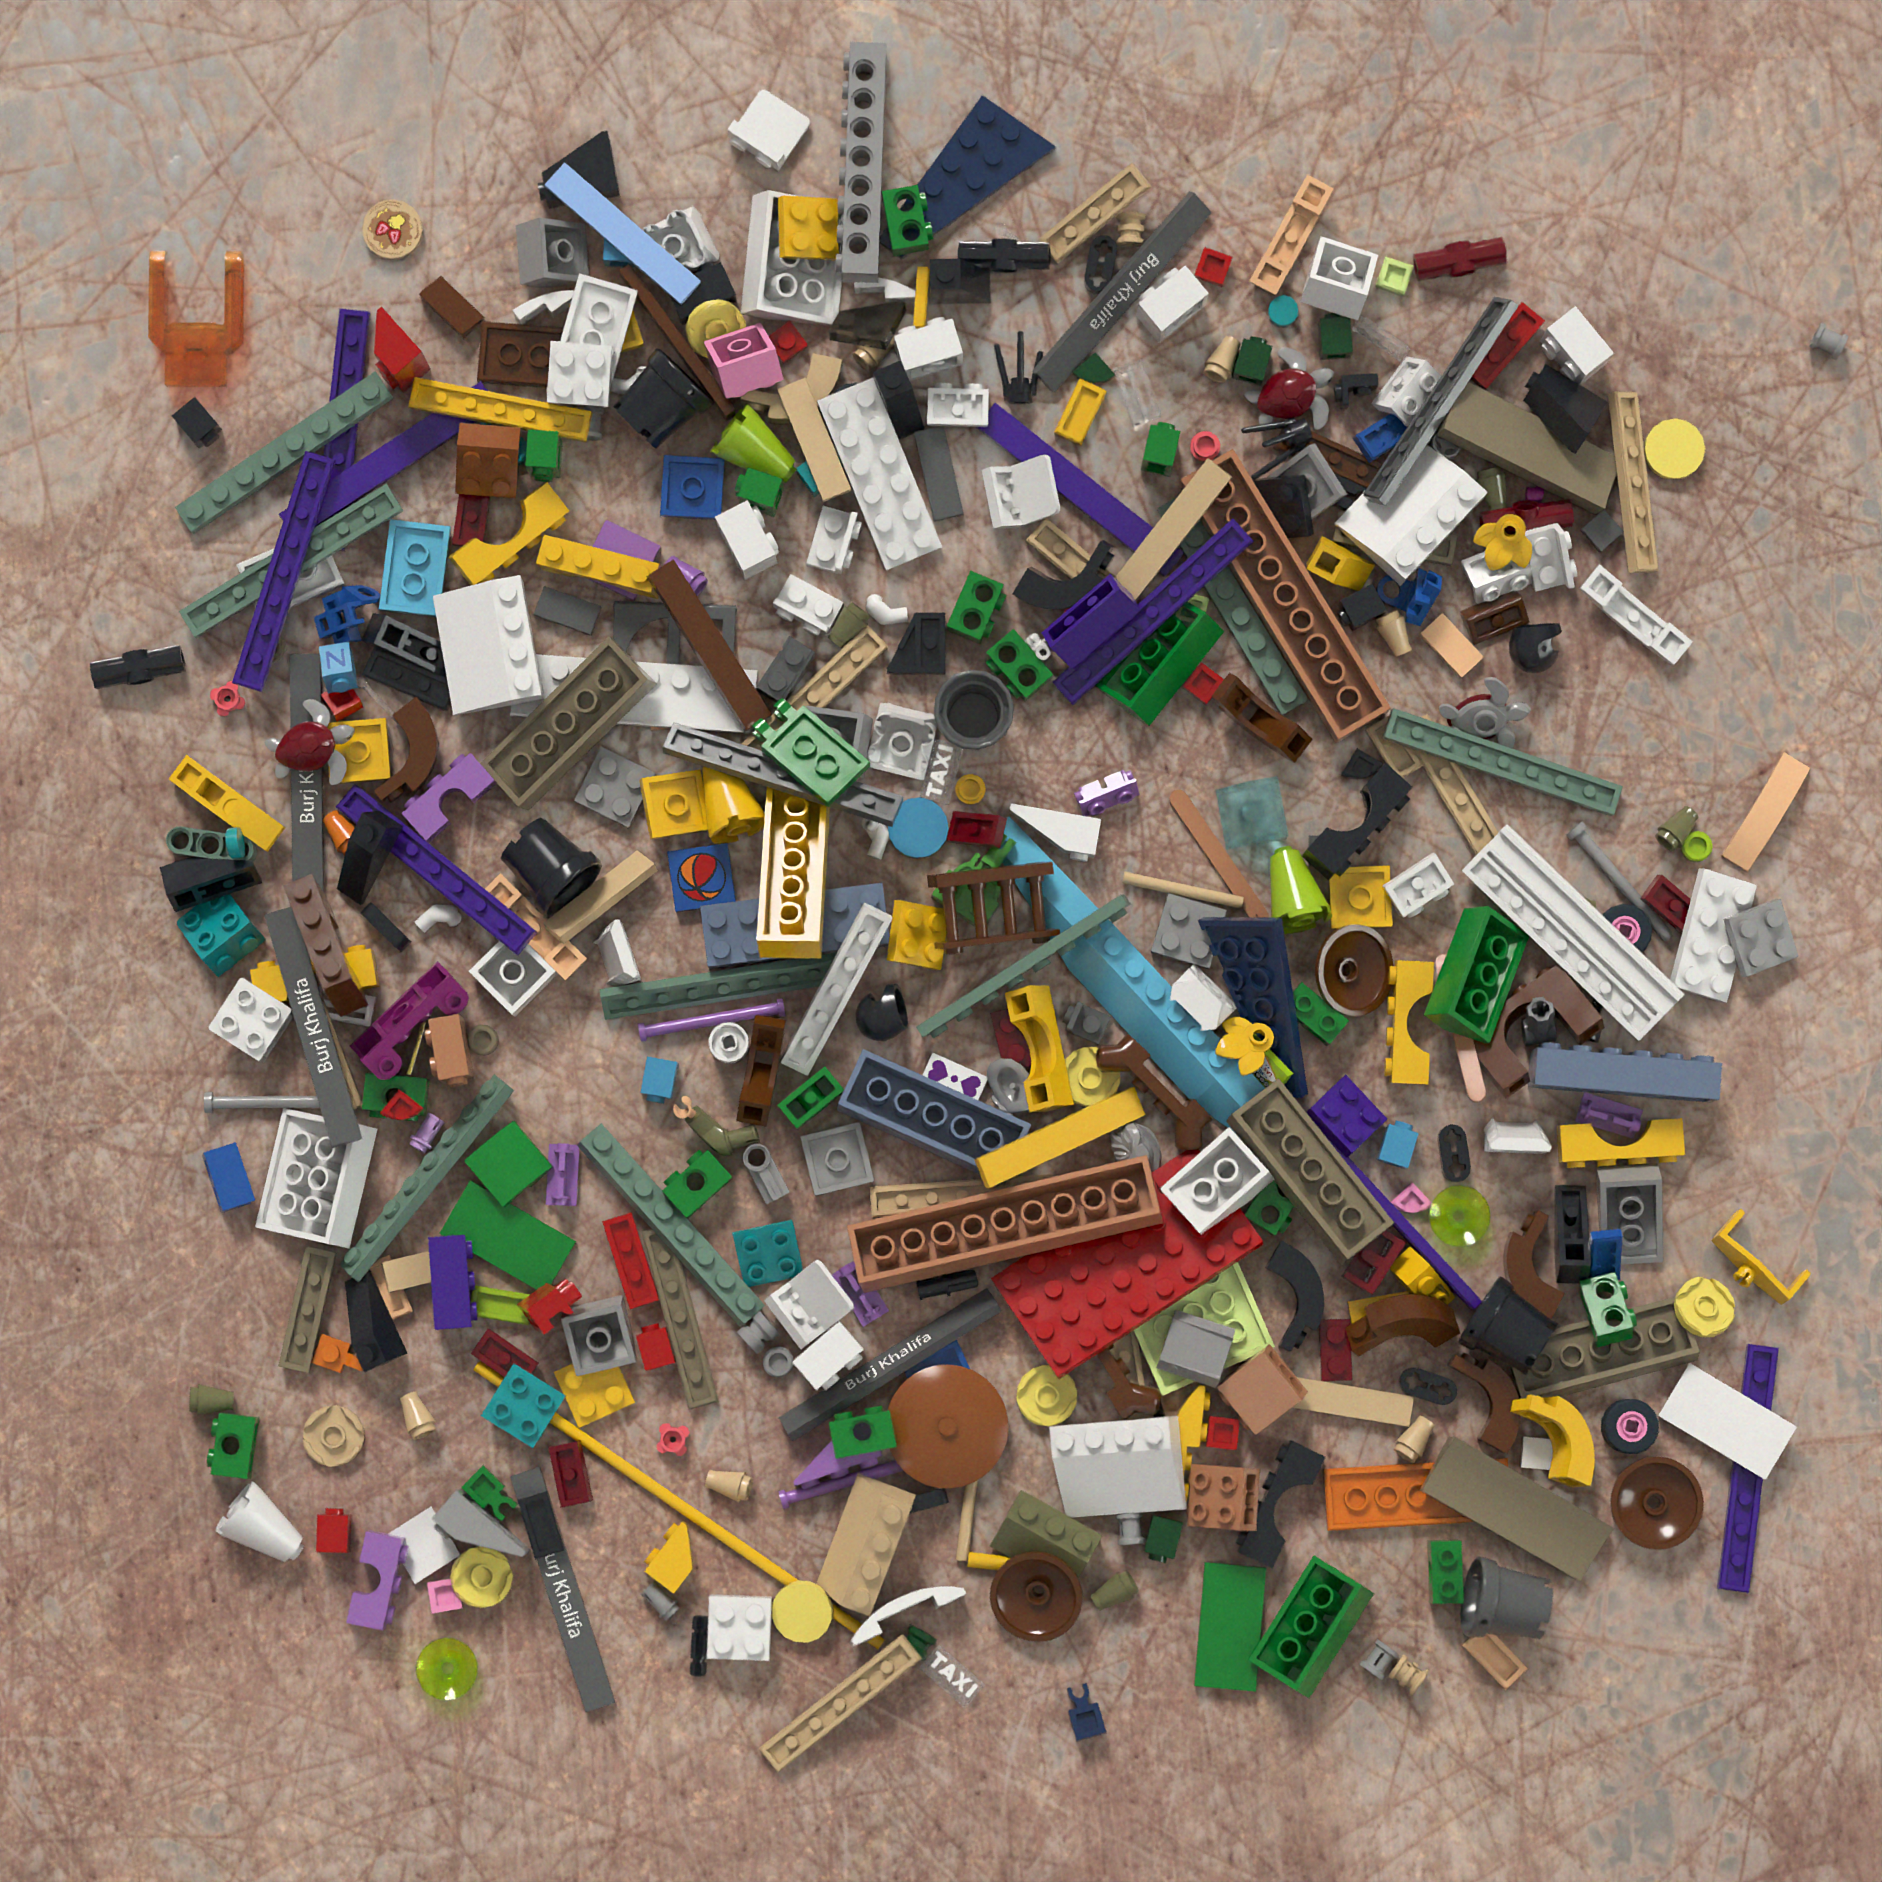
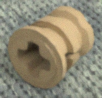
M1122 212L1118 214L1116 219L1120 220V225L1117 226V233L1120 234V238L1117 239V245L1124 247L1142 246L1144 240L1141 238V234L1144 233V226L1141 225V221L1146 219V215L1138 212Z
M1403 1654L1388 1677L1397 1679L1401 1687L1407 1686L1410 1689L1409 1694L1412 1696L1428 1675L1429 1670L1421 1671L1417 1668L1419 1665L1416 1662L1410 1663Z

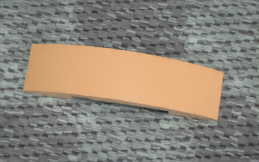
M1307 174L1249 282L1275 296L1277 295L1334 188Z
M1785 752L1782 754L1741 826L1736 830L1722 853V857L1743 870L1749 871L1798 792L1810 769L1808 766Z
M501 873L485 888L491 895L538 932L528 944L565 981L587 960L569 940L563 944L546 930L543 923L547 919Z

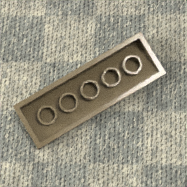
M1470 382L1466 384L1435 434L1565 500L1569 499L1571 503L1595 515L1606 508L1611 487L1617 474L1615 455L1587 441L1583 442L1576 454L1571 452L1539 417Z
M607 637L480 764L519 808L529 811L657 683L613 638Z
M1279 1078L1232 1113L1226 1120L1242 1142L1268 1169L1274 1178V1182L1341 1265L1394 1224L1393 1220Z
M1675 1297L1632 1308L1637 1321V1326L1633 1327L1632 1339L1597 1348L1589 1322L1585 1320L1556 1328L1527 1375L1510 1366L1519 1399H1525L1527 1395H1536L1542 1398L1562 1397L1697 1361L1700 1351L1695 1335L1691 1334L1680 1324L1675 1315ZM1610 1319L1606 1322L1612 1327L1621 1324L1617 1319Z
M1448 1437L1419 1490L1581 1582L1595 1556L1614 1530L1612 1526L1457 1437Z

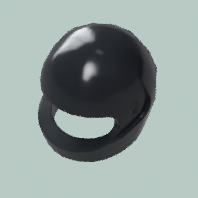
M1542 623L1514 627L1509 642V654L1515 666L1528 673H1540L1550 668L1559 654L1558 650H1553L1551 640L1562 632L1560 623Z
M887 984L883 997L880 1000L876 1001L874 996L869 993L858 1004L855 1013L856 1024L860 1032L867 1038L884 1042L893 1039L908 1028L906 1005L898 984Z

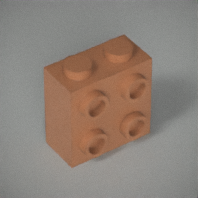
M459 1014L428 1019L429 1027H425L424 1032L427 1046L433 1047L434 1057L429 1058L432 1075L438 1077L439 1081L447 1083V1086H450V1088L468 1085L467 1079L474 1078L467 1043L464 1018Z
M1270 1344L1229 1374L1217 1386L1223 1402L1236 1410L1241 1424L1247 1430H1252L1255 1435L1299 1403L1308 1393Z
M1191 1464V1472L1188 1477L1190 1490L1189 1503L1186 1508L1187 1526L1256 1531L1260 1469Z

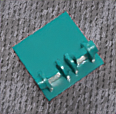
M793 1220L732 1232L742 1279L748 1287L794 1278L803 1271Z
M513 1363L481 1416L534 1448L566 1395Z

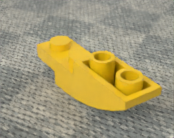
M188 755L184 757L169 777L171 782L233 828L240 827L244 836L267 852L286 828Z
M1197 1385L1176 1414L1179 1420L1183 1476L1185 1471H1190L1192 1453L1187 1452V1446L1200 1447V1441H1206L1207 1423H1202L1203 1410L1209 1411L1211 1393L1205 1392L1206 1386ZM1184 1483L1185 1498L1187 1502L1189 1483Z

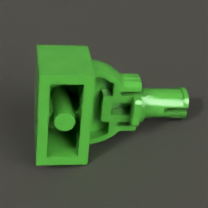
M1003 834L1001 845L1007 838V835ZM1009 838L1002 849L990 847L978 866H975L981 855L976 852L969 862L959 865L953 872L1000 867L1013 846L1016 845V842ZM997 881L986 882V888H983L987 923L999 907L997 900L1001 888L997 886ZM968 884L957 886V891L954 892L956 913L975 927L972 892L968 890ZM935 888L931 898L943 905L942 893H939V889Z

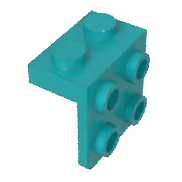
M231 894L196 905L177 921V926L191 946L217 977L231 969L233 965L254 951L266 940L258 928L245 915Z

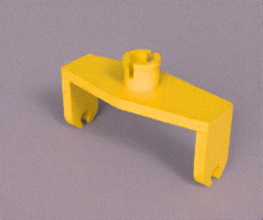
M1740 1208L1739 1211L1737 1210L1711 1241L1738 1268L1737 1272L1733 1274V1278L1736 1282L1743 1278L1739 1285L1748 1288L1753 1282L1782 1305L1791 1299L1811 1275V1272L1807 1269L1801 1272L1786 1289L1761 1261L1727 1235L1745 1214Z

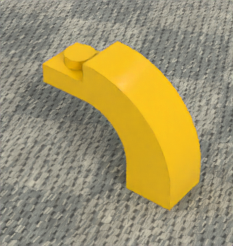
M1527 1395L1525 1399L1513 1400L1510 1412L1537 1422L1549 1435L1553 1453L1548 1478L1571 1488L1591 1486L1595 1465L1594 1445L1590 1430L1579 1411L1560 1396L1542 1398L1536 1395Z

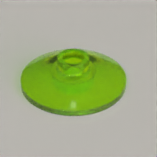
M1463 1185L1451 1186L1442 1190L1433 1199L1429 1210L1430 1226L1434 1234L1444 1243L1457 1247L1468 1246L1480 1240L1486 1233L1490 1224V1208L1486 1199L1477 1190ZM1456 1210H1460L1464 1214V1219L1461 1222H1456L1453 1219V1213Z
M440 1638L432 1641L421 1651L416 1663V1675L420 1686L430 1696L440 1700H453L466 1694L474 1685L478 1674V1663L474 1652L467 1644L455 1638ZM449 1662L453 1665L454 1670L451 1674L444 1673L442 1669L444 1663Z

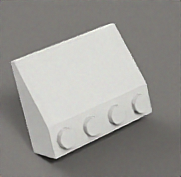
M772 190L753 195L741 314L768 320L837 326L842 272H836V260L779 258L778 197L795 195ZM838 214V225H843L844 214ZM839 243V254H842L843 243Z
M1426 445L1386 506L1370 502L1363 496V493L1334 525L1401 586L1483 500L1488 492L1464 470L1436 452L1429 445Z
M520 575L490 580L433 596L453 715L544 700L524 583Z
M283 1108L255 1227L349 1249L377 1129L359 1124L363 1139L333 1148L323 1116Z
M1178 1416L1050 1427L1052 1459L1067 1516L1085 1517L1186 1509Z

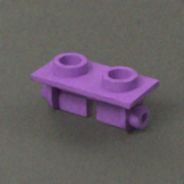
M1121 770L1105 777L1104 781L1107 788L1104 789L1101 788L1098 780L1079 787V791L1075 792L1074 796L1077 803L1080 804L1082 816L1087 817L1089 815L1101 814L1109 807L1128 803L1134 797L1139 796L1137 782L1131 771L1125 772Z
M1584 1092L1575 1121L1583 1124L1591 1123L1593 1127L1634 1139L1635 1133L1639 1131L1641 1125L1640 1118L1643 1110Z
M549 1144L548 1160L554 1167L547 1172L546 1205H577L580 1150L577 1145Z
M854 1261L831 1274L853 1302V1312L863 1327L889 1311L877 1290L867 1293L863 1292L858 1282Z

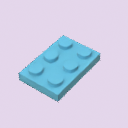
M390 519L379 603L380 611L436 617L433 596L444 592L451 526Z

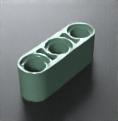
M181 826L172 828L166 836L168 848L176 855L182 857L251 860L253 862L257 857L256 845L244 836V843L248 844L249 853L242 859H232L229 856L225 833ZM180 834H187L189 837L188 845L183 849H176L174 842L176 837ZM209 839H217L219 842L218 850L213 854H207L205 843Z

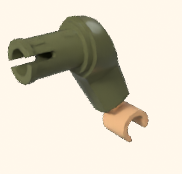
M682 1097V1102L688 1107L686 1109H680L674 1104V1114L679 1118H685L686 1123L710 1148L722 1156H732L735 1149L760 1142L757 1128L753 1124L728 1131V1129L722 1127L699 1106L696 1105L692 1108V1101L689 1097Z

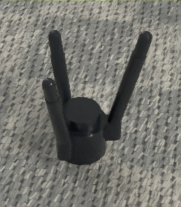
M1018 331L1017 377L1011 378V384H1009L999 344L994 345V350L1003 384V396H1008V403L1029 404L1032 403V396H1037L1038 377L1032 373L1030 383L1029 378L1024 377L1023 331ZM1042 351L1037 353L1034 368L1042 360Z
M1291 418L1282 422L1255 425L1241 429L1242 433H1254L1285 428L1282 430V435L1264 441L1262 446L1268 447L1285 441L1288 447L1293 445L1292 448L1251 476L1252 480L1258 479L1296 452L1302 451L1306 448L1305 443L1313 440L1310 427L1304 418L1298 421Z

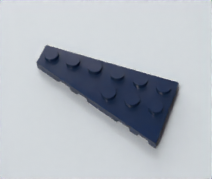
M982 95L917 184L919 194L925 193L928 211H923L925 223L931 222L933 236L946 226L948 227L954 223L957 218L968 210H972L1007 185L1017 175L1028 170L1042 157L1053 152L1056 146ZM906 199L900 210L904 212L910 211L914 207L913 202ZM886 227L880 235V244L892 252L888 227ZM912 228L905 230L903 233V237L908 241H914L920 235L917 230ZM909 254L898 255V257L903 259Z
M1203 917L1199 919L1198 922L1201 929H1206L1212 944L1209 945L1213 956H1218L1223 967V979L1240 1017H1245L1252 1024L1263 1023L1270 1027L1274 1034V1041L1270 1050L1293 1073L1284 1086L1294 1098L1306 1096L1308 1089L1282 918ZM1256 1033V1035L1261 1040H1264V1036L1262 1034Z

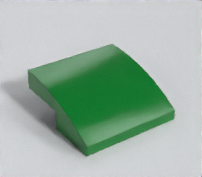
M512 1121L464 1160L502 1207L509 1205L527 1187H532L554 1167L515 1121Z

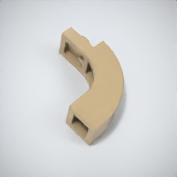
M813 353L806 381L818 410H820L817 400L835 392L840 380L843 362L842 359ZM752 390L741 396V404L745 406L747 403L756 413L762 414L764 410H768V423H790L779 394Z

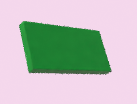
M471 1180L439 1233L442 1236L465 1235L466 1241L472 1240V1252L536 1290L546 1283L552 1285L576 1244L575 1240L511 1203L506 1207H502L490 1191Z
M1204 1562L1194 1686L1256 1692L1258 1666L1249 1661V1658L1259 1644L1261 1637L1266 1567Z

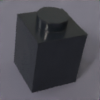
M196 397L192 398L172 415L173 419L198 448H201L203 445L208 447L219 438L218 433L222 430L221 427Z
M1372 583L1340 600L1338 604L1340 609L1337 610V614L1345 627L1349 625L1351 630L1354 631L1384 615L1387 609Z

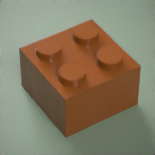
M459 423L455 494L516 498L521 428Z

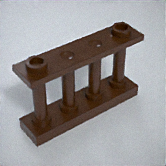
M1035 862L927 875L928 887L938 888L939 893H942L947 941L934 942L935 949H945V954L963 953V947L1024 939H1032V944L1046 943L1050 941V936L1059 935L1060 929H1046L1041 882L1044 881V875L1054 874L1053 862ZM1026 877V883L1030 885L1034 930L1017 932L1013 885H1015V879ZM997 881V886L1001 888L1005 934L988 936L983 888H986V882ZM968 884V890L972 892L976 937L959 939L954 892L957 891V886Z

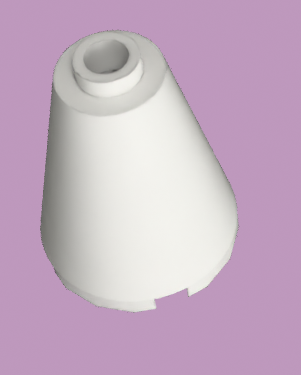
M253 1481L243 1488L228 1507L230 1508L226 1515L228 1519L222 1516L215 1529V1532L223 1537L283 1562H286L289 1558L295 1560L304 1547L301 1544L303 1539L301 1534Z

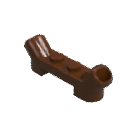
M1126 1034L1117 1045H1101L1096 1053L1097 1068L1101 1072H1128L1134 1078L1131 1083L1142 1094L1148 1092L1156 1100L1153 1103L1156 1109L1164 1116L1170 1114L1175 1119V1147L1178 1150H1199L1202 1147V1130L1213 1121L1206 1110L1195 1099H1188L1182 1104L1143 1065L1151 1055L1130 1035Z
M1114 1344L1098 1353L1097 1356L1116 1385L1106 1394L1123 1420H1126L1136 1412L1151 1416L1155 1414L1159 1409L1161 1393L1158 1388L1131 1383L1127 1377L1131 1373L1128 1366L1121 1357L1116 1360L1111 1352V1349L1115 1347Z

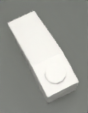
M1011 804L1010 814L1062 852L1070 854V859L1087 862L1088 857H1095L1101 819Z

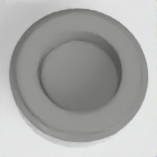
M773 1347L765 1353L763 1367L773 1377L786 1376L793 1368V1356L786 1348Z

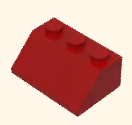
M381 306L377 310L374 354L378 362L375 365L379 369L378 371L381 373L382 378L393 390L399 387L404 393L413 385L414 377L422 378L431 368L422 351Z

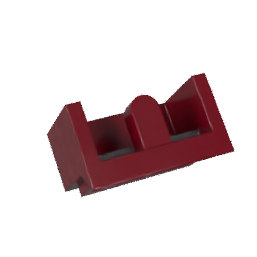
M1385 1230L1354 1255L1341 1277L1362 1291H1367L1373 1295L1406 1243Z

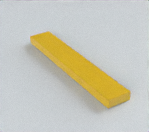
M414 377L408 404L410 409L498 426L521 428L520 430L558 431L561 438L586 443L593 415L592 411L417 377Z
M1129 1087L974 1160L985 1188H991L1144 1116L1145 1112L1135 1087Z

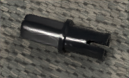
M969 1270L950 1275L944 1274L940 1277L921 1281L918 1280L916 1284L919 1298L923 1300L924 1298L947 1294L948 1297L952 1292L976 1288L978 1286V1279L975 1270Z

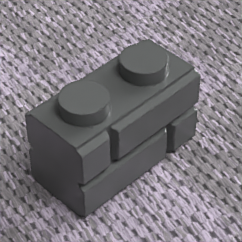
M790 636L782 646L783 650L779 651L756 686L759 693L775 703L781 698L786 701L789 699L816 657L814 651Z

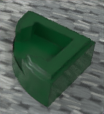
M1096 352L1073 371L1075 377L1090 383H1104L1115 377V373Z

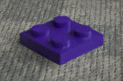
M1346 1074L1306 1111L1317 1127L1346 1158L1387 1120L1382 1112Z

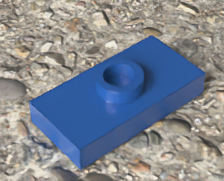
M1389 414L1355 435L1352 439L1367 461L1371 463L1395 447L1407 426L1395 414Z
M1621 1229L1590 1232L1591 1268L1588 1276L1589 1279L1615 1272L1617 1279L1620 1280L1623 1238Z

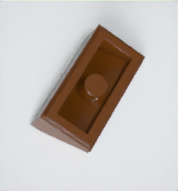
M442 276L419 293L420 298L463 339L485 318Z
M1511 591L1493 601H1485L1460 611L1474 645L1513 630L1514 627L1530 623L1523 598L1518 591Z

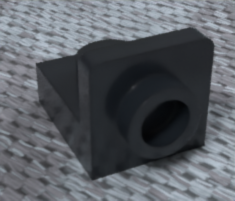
M1378 373L1341 375L1339 384H1334L1335 402H1340V409L1345 410L1349 406L1348 392H1353V396L1371 395V391L1376 390L1378 387Z

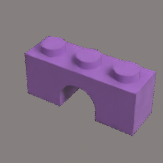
M471 753L466 757L464 754L458 756L449 765L451 770L442 777L439 774L427 784L429 790L421 797L417 794L404 804L406 810L401 814L428 843L451 824L442 812V802L448 794L462 792L475 803L497 784Z
M371 1530L366 1531L359 1562L375 1566L380 1573L381 1580L379 1587L372 1593L360 1591L352 1593L346 1623L378 1630L386 1629L387 1624L392 1625L396 1609L395 1606H391L393 1593L399 1594L402 1576L397 1575L400 1563L405 1564L409 1549L408 1545H404V1537Z

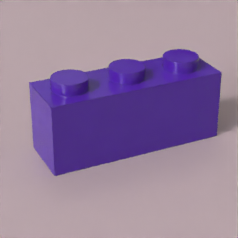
M1110 573L1041 633L1049 647L1072 669L1079 662L1084 661L1099 645L1106 642L1120 627L1131 621L1141 609L1132 594Z
M465 1235L428 1237L434 1330L472 1327L471 1321L477 1320L476 1302H470L469 1290H475L474 1271L468 1272L467 1259H473L472 1240L466 1241Z

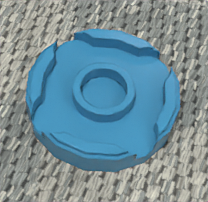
M920 797L905 800L893 827L888 826L889 839L894 847L903 855L915 859L926 858L939 851L946 842L949 830L947 817L942 808L932 800Z

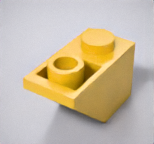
M1321 536L1307 561L1306 569L1331 583L1359 591L1363 588L1375 564Z
M1410 1246L1396 1258L1389 1269L1410 1294L1431 1296L1443 1301L1447 1305L1455 1298L1432 1266Z
M684 1521L679 1526L673 1523L663 1536L667 1542L661 1550L655 1547L644 1561L649 1565L644 1572L673 1594L694 1568L688 1524Z

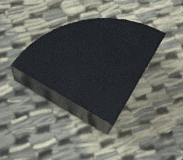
M1357 748L1341 775L1350 779H1364L1376 773L1383 763Z

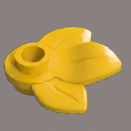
M1507 514L1502 516L1497 523H1485L1477 530L1474 536V543L1486 547L1485 562L1492 571L1505 567L1511 560L1518 566L1526 568L1531 560L1532 543L1525 536L1526 526L1524 521L1517 515ZM1512 526L1516 532L1509 535L1505 532V527Z
M1232 1017L1223 1021L1222 1027L1227 1035L1219 1041L1215 1054L1224 1058L1238 1059L1241 1076L1252 1074L1260 1069L1264 1063L1265 1052L1272 1047L1274 1041V1034L1270 1027L1263 1023L1252 1024L1242 1017ZM1260 1033L1264 1036V1040L1256 1041L1253 1035Z

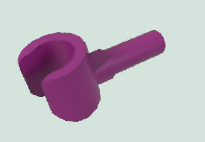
M1537 485L1535 487H1526L1525 500H1534L1541 503L1544 489Z

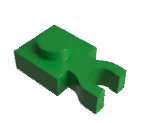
M484 1465L461 1487L482 1509L490 1504L494 1515L500 1521L506 1517L500 1512V1505L502 1503H508L513 1509L518 1505L514 1499L503 1496L500 1493L506 1486Z

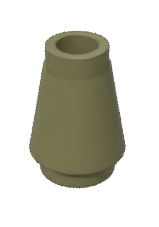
M1497 466L1478 471L1476 482L1488 492L1484 500L1489 510L1507 508L1505 473H1502L1501 467Z
M851 602L848 607H843L828 638L837 646L843 648L845 644L868 625L866 622L870 615Z
M1684 806L1682 810L1658 827V833L1655 835L1657 841L1669 851L1681 848L1699 818L1698 814L1690 807Z
M198 1384V1387H190L189 1412H197V1415L233 1410L234 1391Z
M1126 1570L1123 1573L1117 1572L1091 1595V1598L1096 1607L1101 1611L1104 1608L1134 1599L1133 1595L1138 1593L1139 1589L1130 1573Z

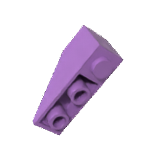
M865 1422L855 1425L853 1434L858 1440H866L871 1436V1427ZM831 1441L793 1481L794 1486L801 1484L802 1489H806L820 1484L819 1478L830 1474L831 1478L835 1479L849 1474L848 1467L857 1464L860 1465L861 1469L878 1464L877 1457L882 1456V1452L879 1450L836 1459L833 1442Z

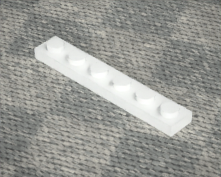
M867 903L863 904L780 1059L781 1064L807 1076L809 1075L892 921L891 915Z

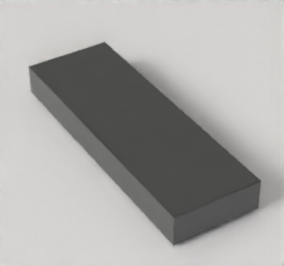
M944 426L914 432L934 522L962 516L963 509Z

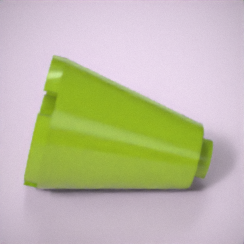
M747 403L722 431V440L719 443L715 441L710 450L715 456L745 470L751 468L782 478L785 483L796 471V468L793 466L795 459L755 410Z
M1291 846L1276 849L1274 851L1275 854L1270 857L1271 918H1282L1284 934L1299 933L1316 928L1315 921L1322 918L1324 923L1328 922L1332 918L1331 908L1299 850L1292 849Z

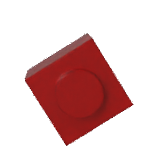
M659 1323L641 1327L642 1334L636 1335L645 1371L676 1363L667 1327L660 1328Z
M325 1508V1514L317 1515L316 1552H350L351 1515L344 1514L343 1508Z

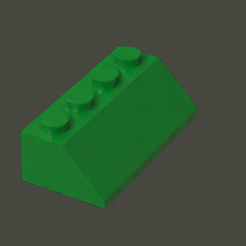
M1189 602L1181 607L1180 615L1195 619L1193 623L1182 621L1176 616V613L1173 614L1095 685L1130 715L1148 726L1151 725L1225 632L1206 612Z
M1489 906L1464 908L1424 1016L1446 1031L1483 1043H1490L1529 935Z
M1313 1555L1252 1653L1249 1661L1300 1694L1310 1698L1374 1593Z

